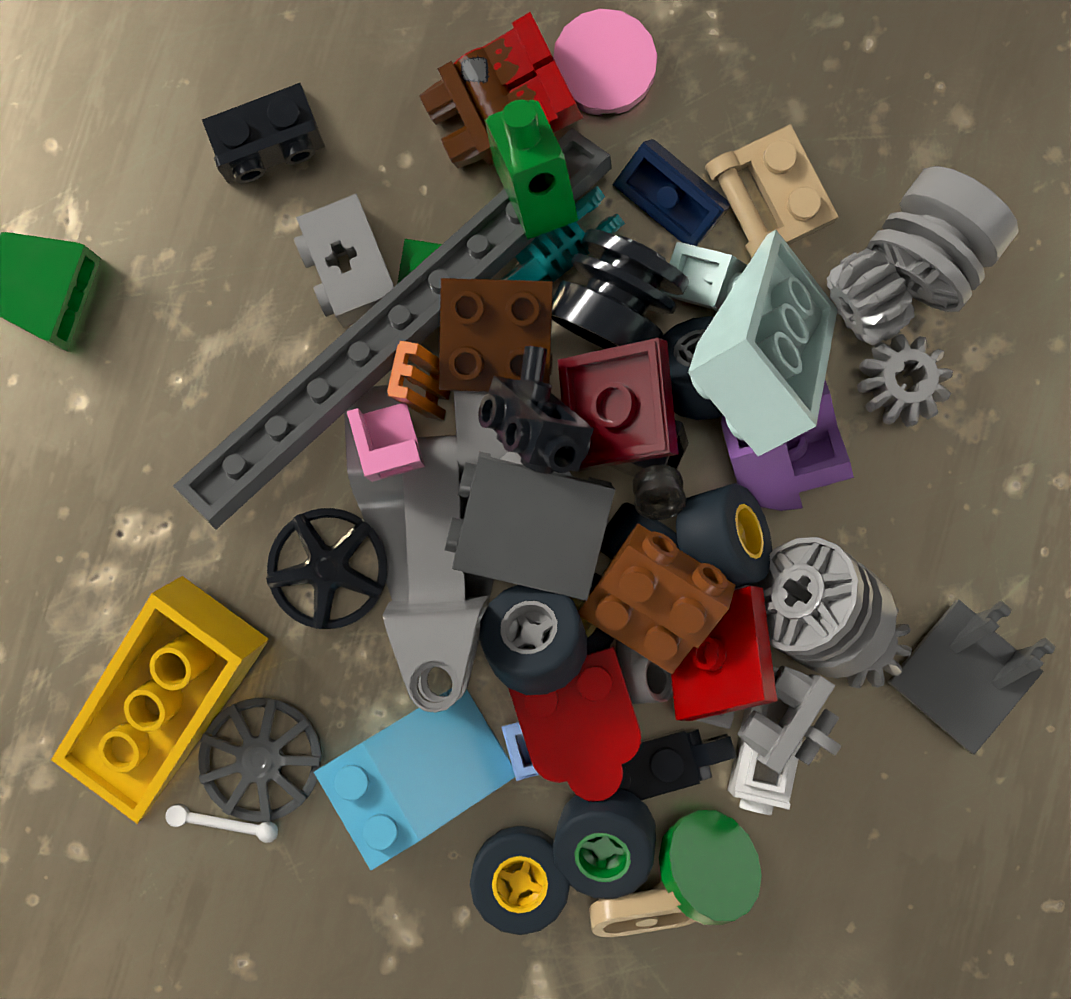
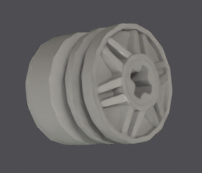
M933 166L923 169L899 203L901 212L891 213L882 226L883 230L876 232L867 248L874 252L879 251L885 255L888 263L895 264L896 271L901 278L905 279V287L912 295V298L945 312H959L972 296L971 290H975L984 280L983 267H992L1018 234V223L1009 207L992 190L974 178L954 169Z
M796 538L776 547L769 554L770 568L767 577L756 583L749 584V586L763 588L770 646L825 677H849L869 669L886 652L895 633L897 609L890 589L872 571L857 562L840 546L822 538Z

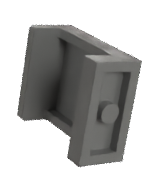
M480 451L477 464L465 462L458 496L468 498L463 520L452 517L444 551L455 553L453 570L587 601L615 488L609 481L592 477L585 480L555 472L552 474L536 472L522 464L493 458L490 453Z

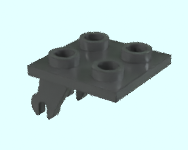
M956 600L901 665L902 673L899 676L893 675L888 680L892 687L973 755L976 754L1044 672L1040 669L1044 664L1040 659L1045 654H1052L1056 648L1048 639L1043 638L1033 646L1016 650L995 631L1000 627L997 621L1002 617H1008L1012 610L1003 601L996 603L989 610L976 614L963 602Z

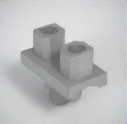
M780 666L774 675L776 694L778 699L789 705L786 713L777 725L764 715L753 710L737 734L752 750L759 754L756 758L778 774L783 770L803 736L806 739L795 757L808 766L820 748L835 756L841 748L839 743L828 737L839 719L837 715L824 709L815 725L811 726L836 685L822 676L814 674L807 676L789 667Z

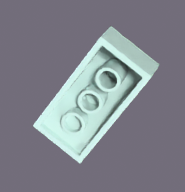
M776 229L767 234L698 341L688 371L696 391L703 398L710 399L725 416L732 434L739 440H745L757 456L816 427L837 316L836 306Z

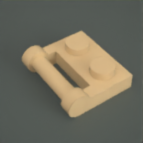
M791 124L738 150L721 154L705 166L712 182L718 181L749 241L745 246L751 258L767 234L772 231L768 232L738 174L739 171L747 167L778 226L776 230L788 245L835 223L839 217Z

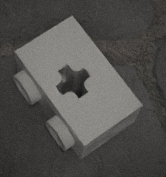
M357 193L296 217L303 235L295 237L294 241L305 267L316 266L322 283L313 288L324 315L327 317L335 314L343 328L354 324L395 287ZM347 254L352 270L342 273L339 268L340 262L338 258Z

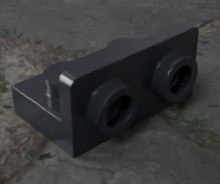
M301 83L202 119L215 154L213 159L216 167L228 184L234 181L237 183L252 182L262 177L266 173V169L284 162L290 165L302 163L312 158L316 150L325 147Z

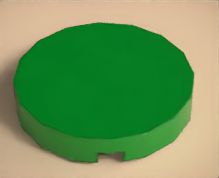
M698 810L679 819L662 837L658 857L661 880L667 892L674 893L676 899L681 903L677 907L687 917L703 925H724L750 912L759 897L762 874L759 856L749 835L734 819L717 810Z

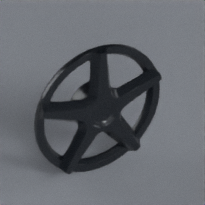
M320 508L295 516L279 532L269 552L266 580L276 602L292 619L316 629H336L360 620L376 605L383 593L387 580V556L380 537L365 520L345 510ZM320 518H337L348 521L355 526L334 545L328 546L310 521ZM297 531L306 551L307 559L304 563L278 571L281 550L291 534ZM367 536L377 554V582L351 568L349 561ZM311 584L314 588L313 617L296 609L286 598L281 587ZM343 587L370 596L355 612L342 618L330 620L336 589Z

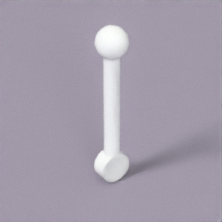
M183 804L173 805L166 812V821L173 827H179L186 823L256 835L264 843L273 842L278 835V828L271 821L262 822L260 825L203 815L190 812Z

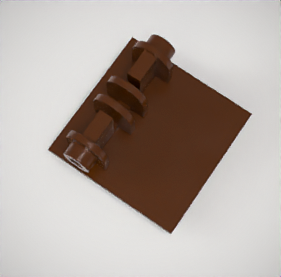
M441 278L439 390L489 392L494 376L520 380L525 346L547 349L543 383L550 384V375H552L553 353H551L553 281Z

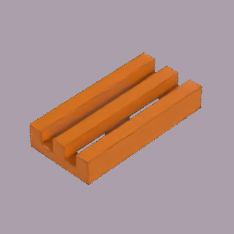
M400 341L397 345L387 389L388 396L400 403H405L409 408L427 418L444 420L446 410L437 405L438 399L449 400L451 390H439V358L418 343ZM408 360L428 372L430 376L413 365H407ZM404 377L412 384L426 390L425 397L408 387H402Z

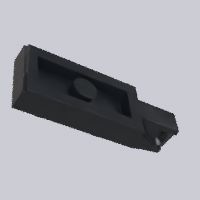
M680 729L641 740L636 755L628 762L622 764L623 777L619 788L633 793L640 800H645L698 785L700 781L712 778L710 765L737 758L731 736L725 733L702 740L699 729L689 731Z

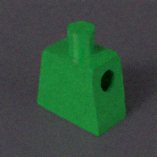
M515 100L507 104L503 111L489 115L485 120L493 164L527 240L578 221L565 157L539 101ZM539 174L540 181L545 180L546 190L532 192L529 190V183L533 177Z
M0 232V317L47 343L68 352L101 258L87 246L77 242Z

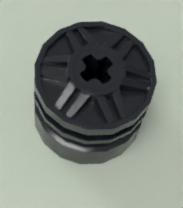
M592 228L586 230L580 243L598 259L579 253L573 256L571 264L589 281L586 286L568 281L560 282L552 298V321L602 349L655 338L661 339L663 332L656 324L645 317L647 310L667 315L674 314L677 308L675 302L661 291L683 295L689 284L688 277L668 263L663 256L644 244Z

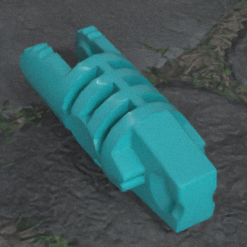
M598 186L594 187L575 203L578 221L587 213L596 209L605 198V195ZM617 213L605 218L595 229L614 234L625 225V222ZM574 222L537 236L515 256L519 264L500 280L553 281L554 283L573 267L571 260L575 254L588 255L590 253L580 243L585 232Z

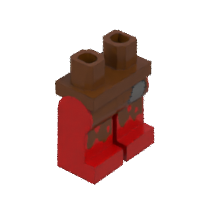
M531 12L512 22L513 29L485 46L465 53L454 64L450 61L437 68L442 80L436 82L419 95L435 125L458 113L460 114L465 126L441 139L451 162L457 168L475 163L482 158L489 166L493 165L485 120L489 115L503 111L504 107L512 101H539L553 133L583 119Z

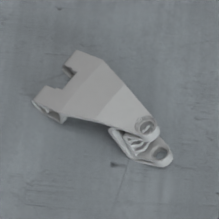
M388 385L373 386L347 411L359 408L365 414L397 405L399 402L388 396ZM454 390L456 435L417 437L425 467L371 482L364 476L347 411L344 413L347 473L352 492L363 519L380 537L387 556L388 573L386 584L392 601L388 603L383 613L384 624L409 697L417 707L427 712L436 713L447 710L466 692L479 644L480 620L488 607L494 582L492 578L453 570L455 553L444 551L452 517L463 520L468 498L458 496L465 462L477 464L480 451L490 453L491 457L500 459L508 452L503 444L496 439L497 433L493 429L483 428L479 423V406L483 397L488 392ZM432 668H442L451 676L453 685L450 695L439 696L431 690L428 676Z

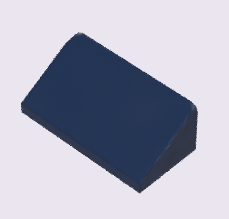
M654 139L644 141L612 184L679 241L698 246L731 207L726 198Z

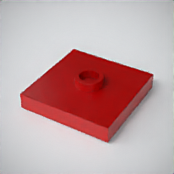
M747 586L734 590L729 610L699 648L694 646L671 674L677 721L689 722L777 702L763 588Z

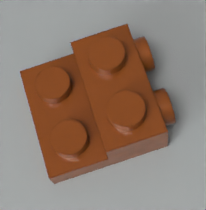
M637 524L590 590L587 601L583 600L578 613L586 621L672 674L694 646L699 648L729 610L736 585L728 581L726 576L715 566L708 563H700L679 550L676 544L666 535L659 532H651Z

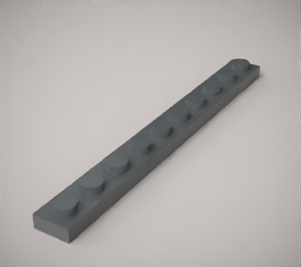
M571 128L558 140V143L565 157L573 197L576 202L612 169L610 154ZM539 174L536 175L529 183V190L532 192L546 190L545 180L540 181ZM505 188L173 485L178 493L215 530L392 370L397 345L400 341L420 344L440 326L441 278L491 279L536 238L527 240Z

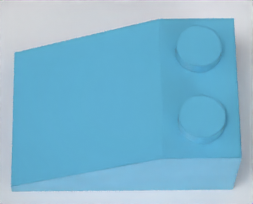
M452 688L449 689V690H447L446 692L442 693V694L439 695V696H448V695H450V693H451V691H452ZM468 689L447 710L434 713L417 708L314 771L315 776L370 870L375 869L416 844L515 778L511 761Z

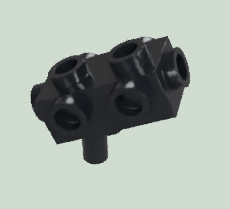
M525 346L520 380L499 376L493 377L489 392L483 397L479 406V423L483 428L493 429L497 433L496 439L503 444L505 450L518 453L521 456L520 462L531 470L544 474H552L554 471L566 473L570 470L578 472L582 461L588 455L590 439L594 428L552 394V386L549 383H543L547 349Z

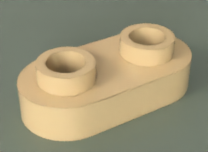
M663 882L656 884L653 890L631 893L616 899L598 898V901L589 907L592 933L601 937H619L677 928L696 921L687 917L677 907L681 903L676 899L673 892H667Z

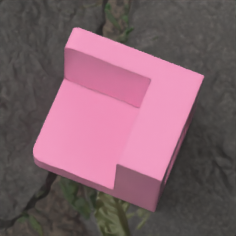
M405 403L365 414L359 408L347 411L363 473L368 480L374 482L425 467L410 411Z

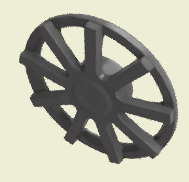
M252 698L237 702L223 710L211 722L201 738L198 758L200 782L204 785L205 790L214 803L227 815L253 822H269L281 818L302 805L317 783L318 779L314 771L321 767V748L317 734L311 723L300 711L280 700ZM265 707L260 734L253 736L241 711ZM279 710L292 717L297 724L280 738L274 740L270 737L275 711ZM230 718H232L243 739L242 745L238 746L216 737L221 726ZM304 731L311 746L312 756L284 755L282 748ZM211 746L236 757L235 763L211 771ZM283 766H311L308 780L302 790L282 774L281 768ZM234 773H240L242 779L228 800L219 791L214 780ZM271 780H274L294 798L284 806L273 810L271 809L268 783ZM251 783L257 784L261 811L247 810L237 806Z

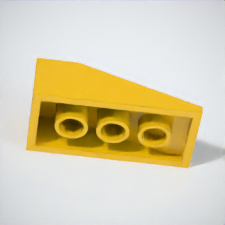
M184 576L175 579L151 593L51 758V761L138 824L202 738L211 722L217 717L243 681L269 639Z

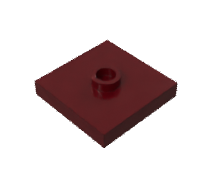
M655 338L557 359L561 401L594 428L590 439L588 455L582 461L579 471L678 455L666 340Z

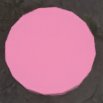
M600 8L580 14L564 27L555 43L553 58L578 108L587 114L602 116V113L610 114L616 112V115L627 112L645 98L654 82L657 52L651 34L639 20L623 11Z

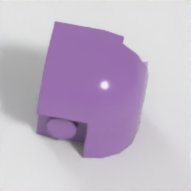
M826 380L824 381L816 427L760 456L755 454L745 440H739L732 434L725 416H722L721 425L737 483L750 491L760 507L779 511L802 509L800 492L854 478L851 462L838 429L831 394Z

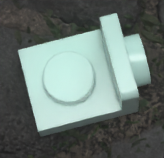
M676 242L670 264L688 277L689 284L683 295L661 292L669 298L710 308L718 312L747 267V264L730 254Z

